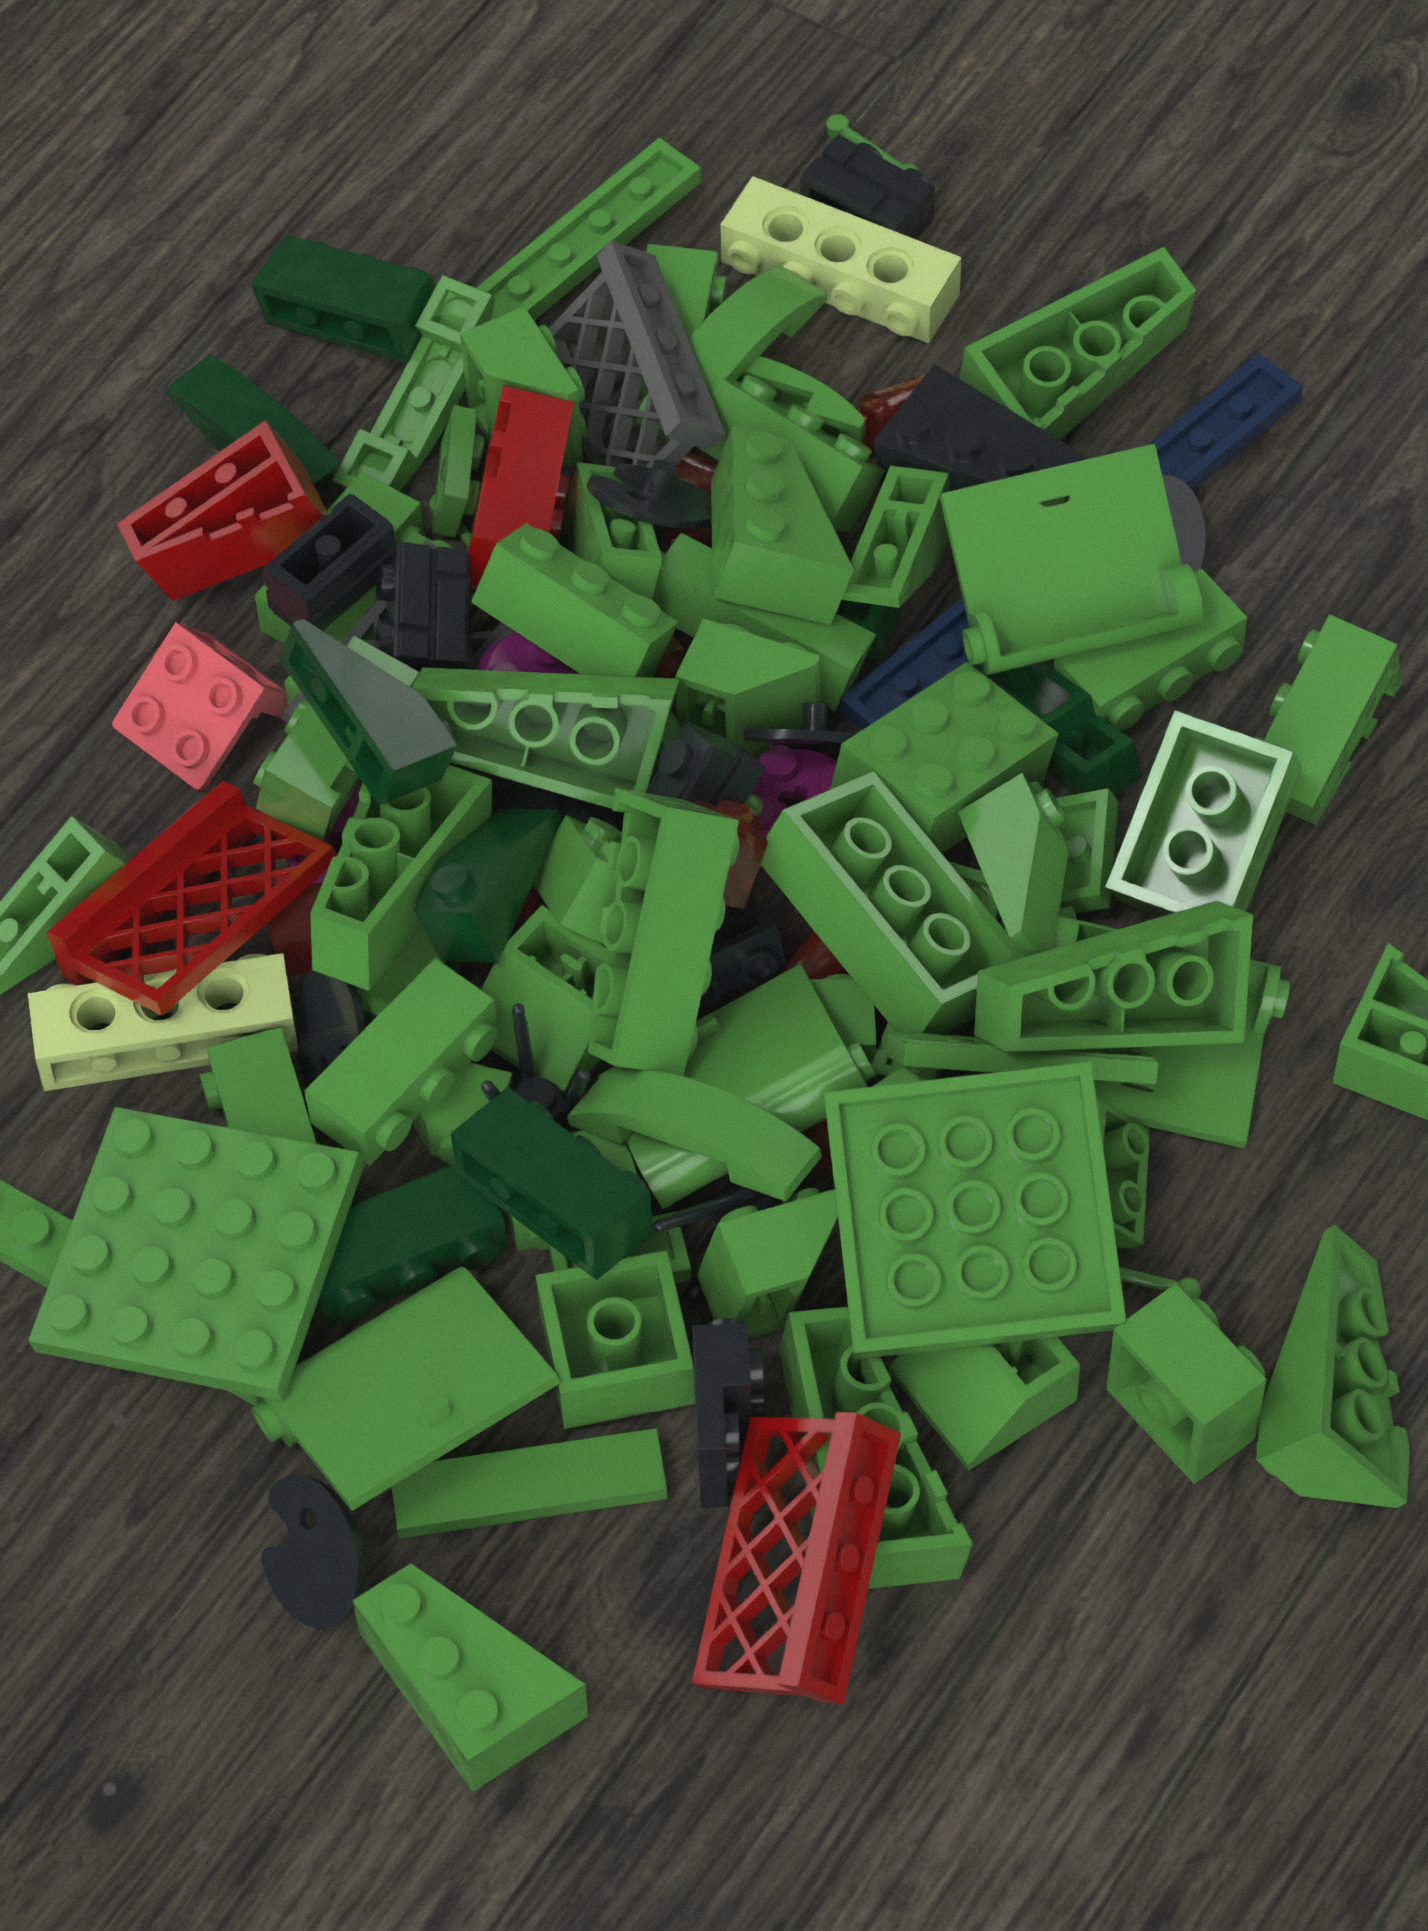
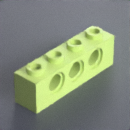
M752 176L720 224L721 262L731 265L741 273L756 276L771 268L782 266L826 292L827 301L825 303L836 307L841 312L860 316L888 327L898 335L910 336L928 344L960 295L961 257Z
M283 953L268 956L264 954H249L239 958L237 961L221 963L166 1012L174 1015L165 1020H153L154 1017L160 1014L97 982L77 986L73 984H58L48 988L46 991L28 993L35 1060L44 1091L207 1066L210 1063L206 1047L282 1027L289 1052L298 1051L292 1001ZM176 969L144 975V983L158 989L176 973ZM227 1003L238 1004L234 1008L228 1010L216 1009L217 1007ZM96 1024H110L101 1030H88Z

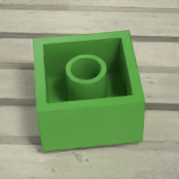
M668 1250L623 1258L598 1280L594 1279L580 1267L536 1275L539 1312L550 1365L560 1381V1384L555 1386L564 1429L696 1404L694 1366Z
M1175 1283L1126 1319V1324H1120L1114 1328L1106 1389L1194 1485L1256 1439L1267 1380L1264 1369L1256 1356L1244 1346L1236 1347L1223 1334L1215 1314L1205 1302L1199 1298L1191 1300Z

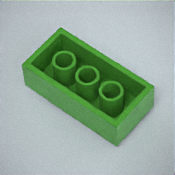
M874 771L784 809L754 856L895 1031L944 1034L975 1019L978 971L1025 957L1010 939L1008 933Z

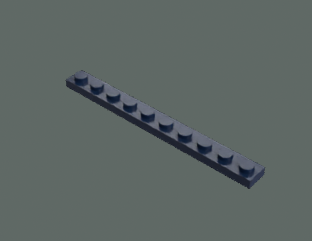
M1258 353L1148 444H1155L1162 475L1175 476L1183 480L1192 490H1195L1301 401L1303 386ZM963 597L840 698V712L863 730L964 663H969L962 637L963 630L970 628Z

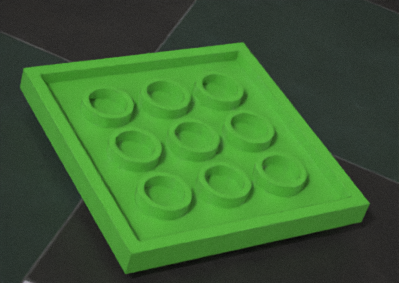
M1092 1062L824 1092L854 1359L1111 1331L1120 1324H1126Z
M115 1107L30 1334L29 1343L35 1352L284 1401L365 1165L360 1153Z

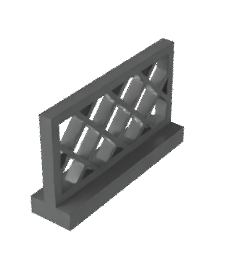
M610 241L597 255L602 272L549 328L557 346L558 359L564 368L572 366L582 382L584 392L590 369L599 370L592 402L588 403L586 396L584 400L579 402L580 412L588 432L587 436L582 438V446L589 464L616 467L617 464H623L624 459L633 460L632 465L652 468L655 460H664L675 466L695 445L711 450L726 434L655 255ZM611 293L614 305L610 321L601 320L606 297ZM579 326H582L575 358H571L565 341ZM599 328L608 329L601 362L592 361ZM625 333L631 345L627 366L619 365ZM616 373L625 374L618 407L609 406ZM642 378H644L649 391L645 411L635 410ZM607 414L616 415L609 448H605L602 434ZM633 418L642 419L635 452L626 451ZM661 422L666 437H669L671 440L654 456L653 452Z

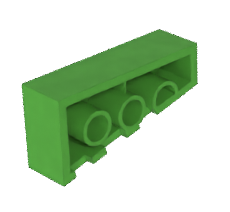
M1162 247L966 346L959 379L1061 440L1187 329L1196 289L1167 250Z
M422 668L412 689L422 694L436 715L444 718L449 724L454 741L457 744L450 760L451 763L613 809L615 788L643 793L648 789L652 781L680 679Z
M448 765L442 780L380 806L364 783H362L359 791L358 806L353 818H348L342 833V846L338 856L332 858L311 911L312 970L368 991L372 989L422 925L414 909L436 861L492 816L491 779Z
M615 788L613 811L623 812L624 820L621 842H609L607 869L616 870L617 887L615 901L609 907L602 908L600 933H603L604 945L610 951L609 963H602L596 968L587 1053L614 1066L661 1071L684 1076L687 1060L693 1055L697 1045L698 1029L696 1018L701 995L707 991L711 981L712 968L709 958L714 935L721 927L725 916L723 893L728 870L734 864L739 851V837L737 834L739 820L685 800Z
M1216 900L979 970L974 1035L1007 1052L1244 1043L1253 914Z
M849 1307L789 1312L779 1353L792 1418L835 1419L836 1412H853L901 1433L868 1589L960 1579L973 1544L963 1523L957 1524L946 1501L948 1493L937 1471H931L916 1441L918 1432L908 1412H902L890 1388L891 1378L881 1358L854 1359ZM830 1439L811 1457L819 1474L824 1470ZM816 1505L810 1510L812 1522Z

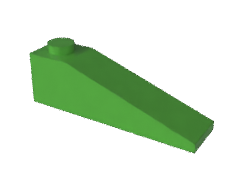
M1336 1225L1326 1229L1323 1233L1262 1402L1256 1460L1268 1473L1276 1476L1299 1496L1397 1508L1407 1503L1410 1449L1406 1429L1399 1426L1394 1427L1389 1397L1400 1393L1397 1374L1387 1369L1380 1348L1379 1338L1385 1336L1389 1332L1378 1265L1372 1256Z

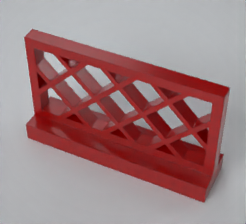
M222 781L49 929L46 934L64 979L76 985H84L91 979L160 1015H164L328 870L332 858L337 856L334 846L246 806L240 789ZM255 833L264 837V843L243 847L255 836ZM298 855L307 857L298 866L276 870V860ZM262 862L265 864V872L232 878V868ZM221 871V881L199 885L211 873ZM265 892V895L253 905L232 908V898ZM221 900V911L188 917V906ZM177 909V919L155 923L169 910ZM221 930V934L212 942L188 947V936ZM177 939L176 950L144 956V945ZM132 947V958L110 962L124 949ZM176 969V973L158 989L144 983V975Z
M836 1412L835 1419L750 1417L692 1684L705 1689L806 1696L822 1703L844 1704L901 1437L900 1432L853 1412ZM771 1436L782 1437L789 1452L768 1471L765 1461ZM830 1439L824 1470L819 1474L811 1457ZM799 1469L808 1486L790 1504L786 1505L778 1489ZM767 1501L775 1518L754 1538L750 1531L754 1513ZM816 1505L810 1536L804 1540L796 1524ZM785 1536L793 1553L772 1573L764 1555ZM752 1568L760 1586L740 1605L736 1599L739 1580ZM801 1573L795 1605L790 1608L782 1590ZM770 1603L778 1621L757 1640L749 1623ZM737 1636L745 1654L727 1672H719L724 1648ZM787 1640L780 1675L775 1676L767 1658Z

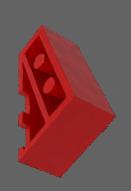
M507 386L502 387L481 478L468 553H470L469 587L477 589L496 543L525 523L533 528L550 533L558 541L564 513L562 509L569 477L560 475L574 401Z
M265 420L118 522L117 525L134 560L162 591L174 601L269 564L324 515H329L302 462Z

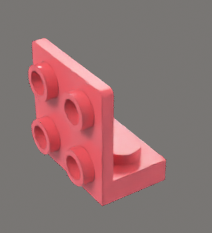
M175 622L114 718L112 725L117 731L194 789L204 791L214 779L251 719H258L262 712L282 718L284 710L288 707L286 690L215 637L209 633Z

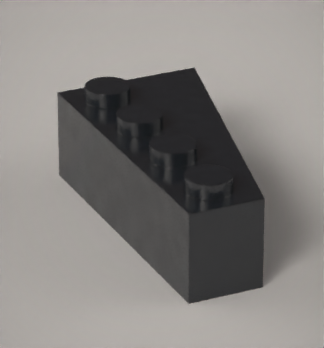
M936 364L930 368L873 441L877 465L885 469L880 480L881 487L890 466L949 473L950 490L954 491L1090 459Z

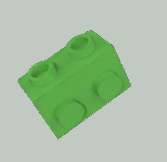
M1037 781L1031 782L1038 793L1044 790ZM1109 788L1055 798L1067 819L1066 822L1059 825V829L1069 849L1060 907L1072 905L1075 914L1110 908L1111 894L1105 886L1114 863L1118 800Z

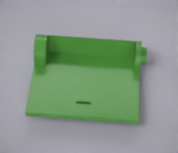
M1155 444L939 494L970 627L962 632L965 653L970 665L979 664L985 675L1200 625L1203 621V603L1196 576L1190 565L1182 564Z
M1058 915L1053 949L1118 929ZM1250 959L1244 1043L1125 1047L1139 1049L1159 1061L1157 1083L1094 1080L1096 1098L1142 1126L1244 1149L1248 1139L1264 1033L1271 1017L1282 1018L1289 995L1290 981L1280 979L1281 967Z
M801 964L696 1021L698 1029L697 1045L693 1055L687 1060L684 1077L707 1083L751 1102L781 1119L800 1133L827 1119L824 1092L868 1087L866 1082L877 1076L858 1042L846 1048ZM615 1066L604 1073L633 1068ZM633 1131L626 1139L644 1179L663 1209L728 1174L726 1163Z
M460 1266L297 1364L284 1401L257 1396L259 1403L253 1406L251 1410L256 1422L270 1442L281 1438L289 1447L299 1443L351 1511L557 1386L560 1384V1381L555 1371L466 1268Z

